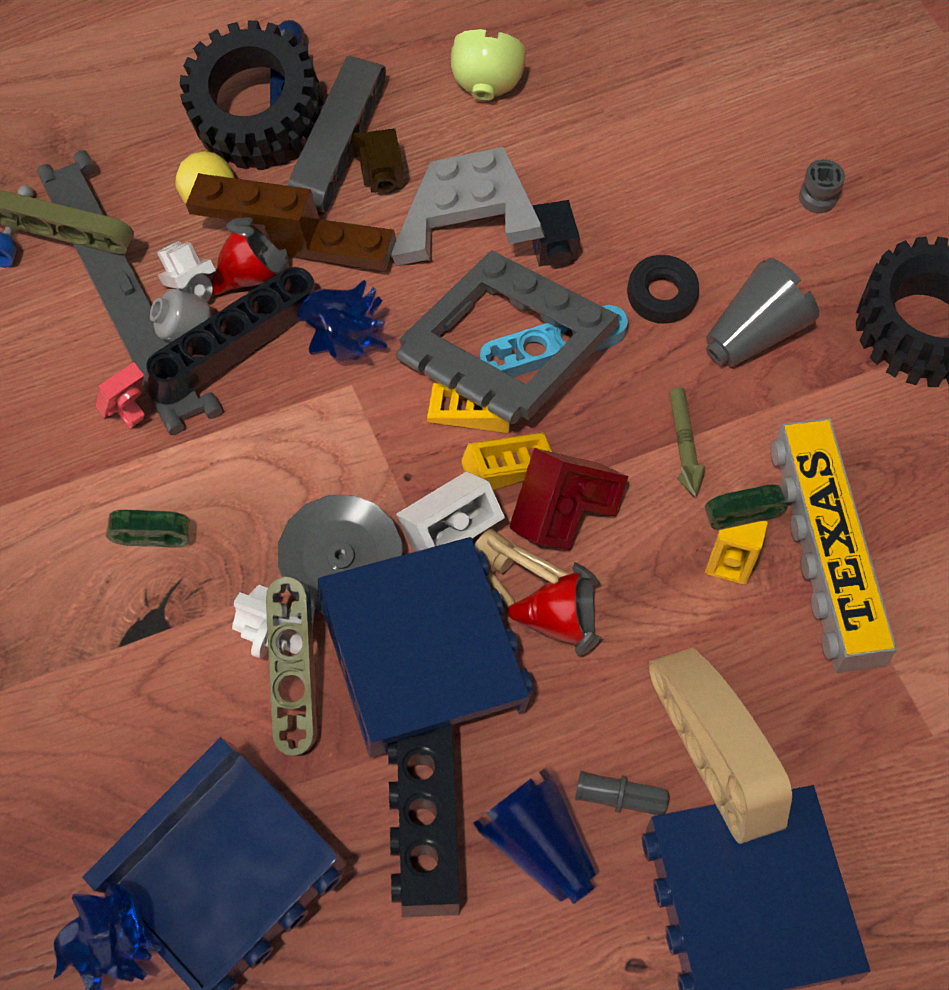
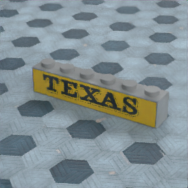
M831 419L781 424L776 440L771 442V457L774 465L780 466L783 477L780 483L781 495L785 503H790L793 514L790 521L792 536L795 541L800 540L803 551L801 555L802 573L805 579H810L814 592L811 596L812 611L816 619L821 618L824 629L822 635L824 655L827 659H832L835 673L885 667L896 653L897 647Z

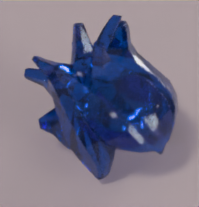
M363 280L350 290H316L303 301L297 317L300 318V321H306L316 329L308 349L311 355L329 352L332 358L338 361L357 360L360 356H365L363 349L370 347L385 349L387 347V344L376 335L377 332L383 329L385 323L372 319L383 302L380 297L375 298L376 289L374 287L363 297L367 283Z
M105 881L102 886L106 888L104 897L90 894L72 895V901L78 910L79 916L69 922L58 933L53 942L57 963L54 979L71 966L80 974L86 990H101L102 976L104 974L129 982H133L134 978L143 981L148 975L135 960H150L152 957L150 952H161V944L155 943L146 937L142 926L138 899L121 884Z

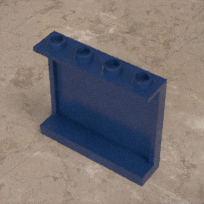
M471 537L318 578V598L369 758L387 753L388 743L516 706L518 714L524 713L530 695L533 694L531 678L525 668H519L515 654H518L515 635L511 628L505 629L500 616L503 614L500 594L497 589H490L486 578L489 575L486 556L482 550L476 551Z
M220 737L82 878L94 891L105 893L191 990H236L239 984L235 979L248 966L253 969L270 955L274 948L270 943L283 930L290 932L303 921L308 914V910L305 907L318 893L324 896L340 882L343 875L339 871L347 862L232 743Z
M814 785L792 789V802L786 829L739 844L732 836L716 804L651 817L646 833H643L641 837L646 860L648 862L654 861L658 879L653 880L654 894L659 908L666 907L670 922V925L665 927L667 945L671 955L678 954L682 974L677 975L679 990H798L840 981L841 985L860 981L871 972Z

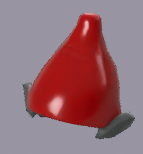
M235 218L226 224L227 229L232 233L225 241L219 253L217 268L211 279L213 296L235 288L263 284L283 270L288 269L289 263L286 249L278 250L260 230L251 224L253 218Z
M574 562L572 567L574 573L559 577V581L556 584L549 582L530 596L511 604L508 607V615L511 619L544 636L575 644V652L577 656L588 653L601 639V636L595 635L593 604V585L599 583V580L585 566Z

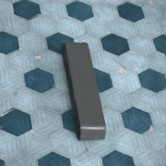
M347 56L292 171L287 186L311 189L317 211L325 213L333 200L353 155L352 134L364 131L382 91L386 76L385 65Z

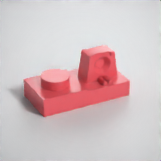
M135 362L100 384L96 401V408L104 419L117 412L130 429L142 422L145 416L135 401L141 394L140 388L144 379V374Z

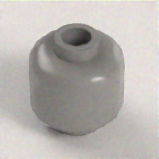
M181 289L168 290L162 298H157L153 302L150 309V319L154 322L153 327L156 335L168 342L174 341L214 315L207 300Z

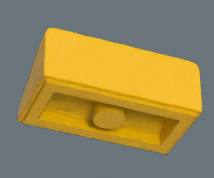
M758 521L719 530L704 573L742 585L747 584L761 551L768 521Z

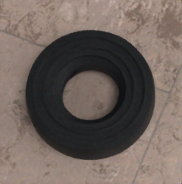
M670 255L650 256L640 261L632 270L627 285L628 300L634 311L644 319L662 324L674 323L685 318L694 308L699 295L698 277L689 264L677 257ZM658 278L668 279L675 283L678 288V294L669 300L657 299L649 292L648 285L651 281Z

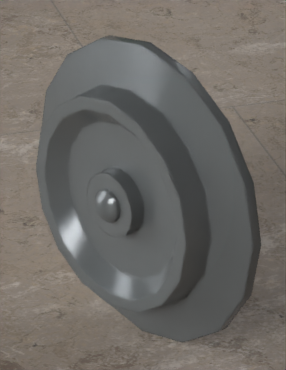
M327 495L305 504L288 520L278 542L277 567L281 577L297 578L306 584L311 596V605L315 607V612L324 615L318 598V578L401 556L402 541L393 520L375 503L355 495ZM290 584L286 585L287 591L299 601V593L291 591Z

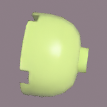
M482 29L464 31L456 35L451 50V68L456 82L466 91L472 93L474 98L479 100H491L494 96H500L511 91L521 78L525 66L526 49L518 39L502 32L498 33V39L485 37L486 30Z

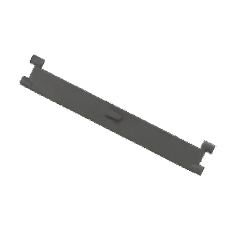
M81 150L76 152L73 156L76 163L54 171L49 164L41 165L37 169V173L52 203L103 215L83 176L89 175L95 170V166L87 151ZM72 243L131 361L135 362L144 374L143 384L148 392L146 369L148 358L168 345L169 342L162 340L156 335L153 327L154 322L150 319L151 306L124 254H114ZM162 376V377H160V378H162V379H170V378H172V377H171V376ZM192 391L172 404H161L151 398L170 435L179 434L184 430L182 420L203 411L209 419H213L221 415L223 411L214 393L211 392L198 398L195 391Z

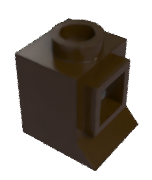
M396 129L352 134L354 159L360 162L364 186L370 185L371 193H387L392 190L403 189V164Z

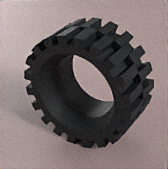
M248 20V29L240 30L238 22L227 24L230 33L221 36L218 29L208 34L212 43L206 46L200 41L193 48L197 59L194 60L187 57L183 66L188 76L180 75L179 84L184 93L180 94L182 104L199 139H201L204 147L209 152L213 153L215 151L227 163H229L232 157L237 168L247 169L248 161H254L257 169L267 168L266 160L270 158H275L277 165L287 162L284 153L291 149L295 155H298L303 150L301 139L304 137L308 140L314 127L313 123H316L321 112L320 106H324L321 87L312 60L309 58L307 49L302 42L298 44L295 35L288 30L281 35L276 24L268 22L266 30H261L259 22L254 20ZM256 67H268L276 70L285 78L284 88L278 100L261 113L250 116H237L229 114L217 106V97L221 86L241 71Z
M927 236L916 237L912 248L905 240L896 245L894 252L888 249L881 256L879 264L876 263L856 311L859 314L855 322L856 331H863L859 341L863 349L872 346L874 348L870 359L876 365L885 360L889 364L886 373L894 378L899 371L908 374L906 383L917 385L920 378H926L927 387H939L943 378H946L949 385V338L931 336L913 328L899 315L895 307V302L911 295L935 297L949 305V238L937 237L934 245L928 244Z

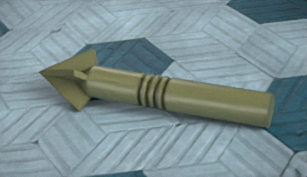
M678 387L673 388L669 392L682 466L680 467L682 473L677 479L696 497L705 466L698 465L686 392L684 388Z

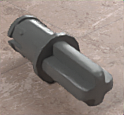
M581 770L575 800L615 807V812L620 813L621 808L653 815L665 814L669 799L668 791L663 788L626 781V776L623 775L621 779H616Z

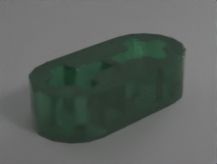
M774 484L719 495L708 501L705 505L710 526L715 530L774 519L788 509L782 488Z
M116 510L109 514L106 537L109 541L124 546L182 547L188 544L191 520L184 514L171 511Z

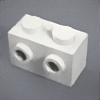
M467 471L396 514L414 551H420L468 537L473 538L505 518L489 481Z

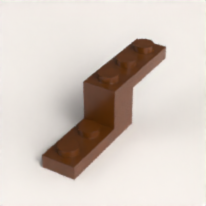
M198 173L186 202L187 209L191 215L226 220L245 217L253 218L251 223L264 225L269 241L278 250L286 249L289 257L386 271L396 242L395 231L392 229L319 219L311 189Z

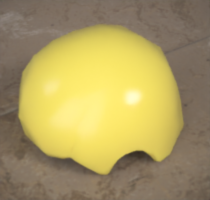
M201 151L190 154L180 163L175 177V186L186 204L198 173L234 178V174L229 164L216 153Z

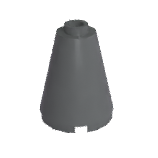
M769 258L766 261L763 260L756 266L706 336L709 344L706 347L708 354L719 365L726 363L729 366H735L808 327L819 317V307L810 291L805 295L802 294L796 286L801 279L785 264L774 258Z

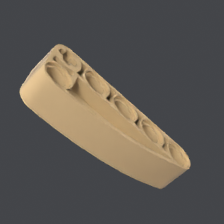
M694 648L650 660L649 673L653 687L734 839L739 844L786 829L792 802V789L788 775L753 717L721 674Z

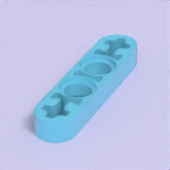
M613 305L602 306L618 314L619 326L595 351L614 346L624 339L628 319L625 312L619 307ZM546 323L491 340L481 348L479 359L512 377L541 369L564 346L566 342L562 339L561 335L570 329L563 325L555 327ZM530 342H538L546 348V351L541 355L533 356L524 350V346ZM512 349H516L515 354H512ZM497 356L499 360H504V364L498 366L495 361H491V357Z

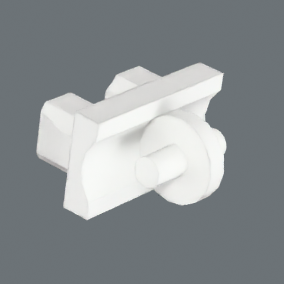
M177 241L157 251L166 270L158 275L163 286L181 289L209 301L212 296L213 287L209 278L202 273L210 274L216 271L210 259L198 258L190 242L182 244Z
M258 585L249 595L240 592L234 600L236 613L232 629L240 632L241 638L253 642L251 655L262 659L268 651L266 594L268 588ZM311 605L313 627L315 607ZM290 607L289 611H287V617L278 616V625L286 622L301 624V615L292 617ZM287 630L279 638V647L282 652L286 650L297 654L302 648V637L295 630Z

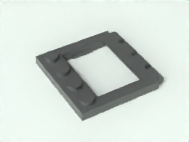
M491 250L400 338L401 347L397 352L396 358L419 372L424 371L426 376L451 390L456 387V393L483 408L488 405V411L511 424H515L521 417L529 420L619 326L618 314ZM485 291L492 294L499 292L509 297L510 303L522 310L532 309L541 314V320L555 327L563 325L573 331V336L527 384L439 337L445 330L449 331L473 307V303Z

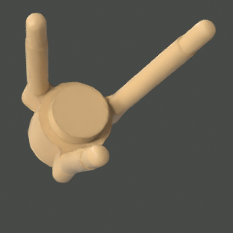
M494 529L484 532L474 545L476 551L482 550L484 552L489 567V575L486 576L487 581L493 589L498 590L501 600L507 607L515 603L514 599L495 576L494 571L497 570L500 573H504L515 561L553 584L559 581V577L569 575L567 572L557 568V566L517 546Z

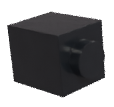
M569 200L532 205L544 231V238L531 240L538 266H561L568 262L577 261L580 236Z

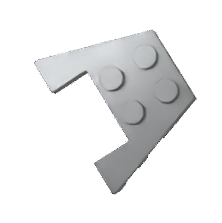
M504 147L429 163L391 254L396 266L430 259L432 228L505 214V234L509 244L544 238L541 223Z

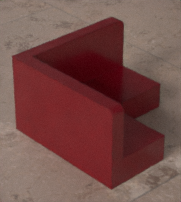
M534 448L509 527L512 531L536 544L570 550L583 510L616 517L629 476L597 462Z

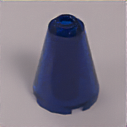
M546 766L539 772L544 779L536 786L530 778L487 812L491 818L489 823L485 824L479 818L472 825L479 834L557 901L562 902L569 898L572 904H575L595 888L591 879L597 872L557 783Z

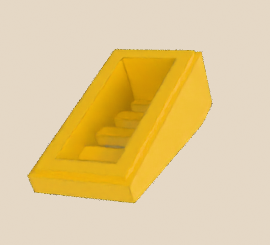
M433 383L427 422L501 433H509L510 426L509 422L488 411V405L484 408L482 407V410H474L475 403L456 393V387L451 390L440 383ZM443 397L451 398L449 410H441ZM459 399L467 400L465 410H457Z
M543 432L468 443L461 463L464 472L467 471L489 481L492 490L524 481L531 459L527 451L528 449L537 448L550 452L552 450ZM512 454H517L520 464H516ZM497 458L501 459L502 467H499Z

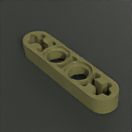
M0 190V225L114 254H125L133 239V229L119 219Z
M282 577L270 584L266 594L272 736L274 744L279 751L286 755L295 756L306 753L313 748L318 734L311 596L309 588L301 580L292 577ZM290 584L291 591L299 593V601H294L291 604V616L297 617L301 615L302 623L286 622L278 625V616L287 617V606L285 603L278 602V594L285 593L286 585ZM287 630H295L302 637V648L294 656L285 655L279 647V638ZM291 675L301 678L305 686L302 698L296 702L285 699L281 691L282 682ZM306 706V715H296L297 727L300 730L306 731V738L299 740L298 747H294L293 741L285 739L284 736L285 730L292 729V715L282 716V708L292 710Z

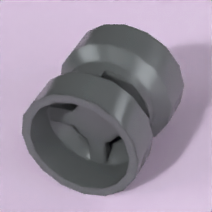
M827 159L816 160L809 165L799 193L800 203L805 209L820 214L827 213L834 208L845 179L841 166Z

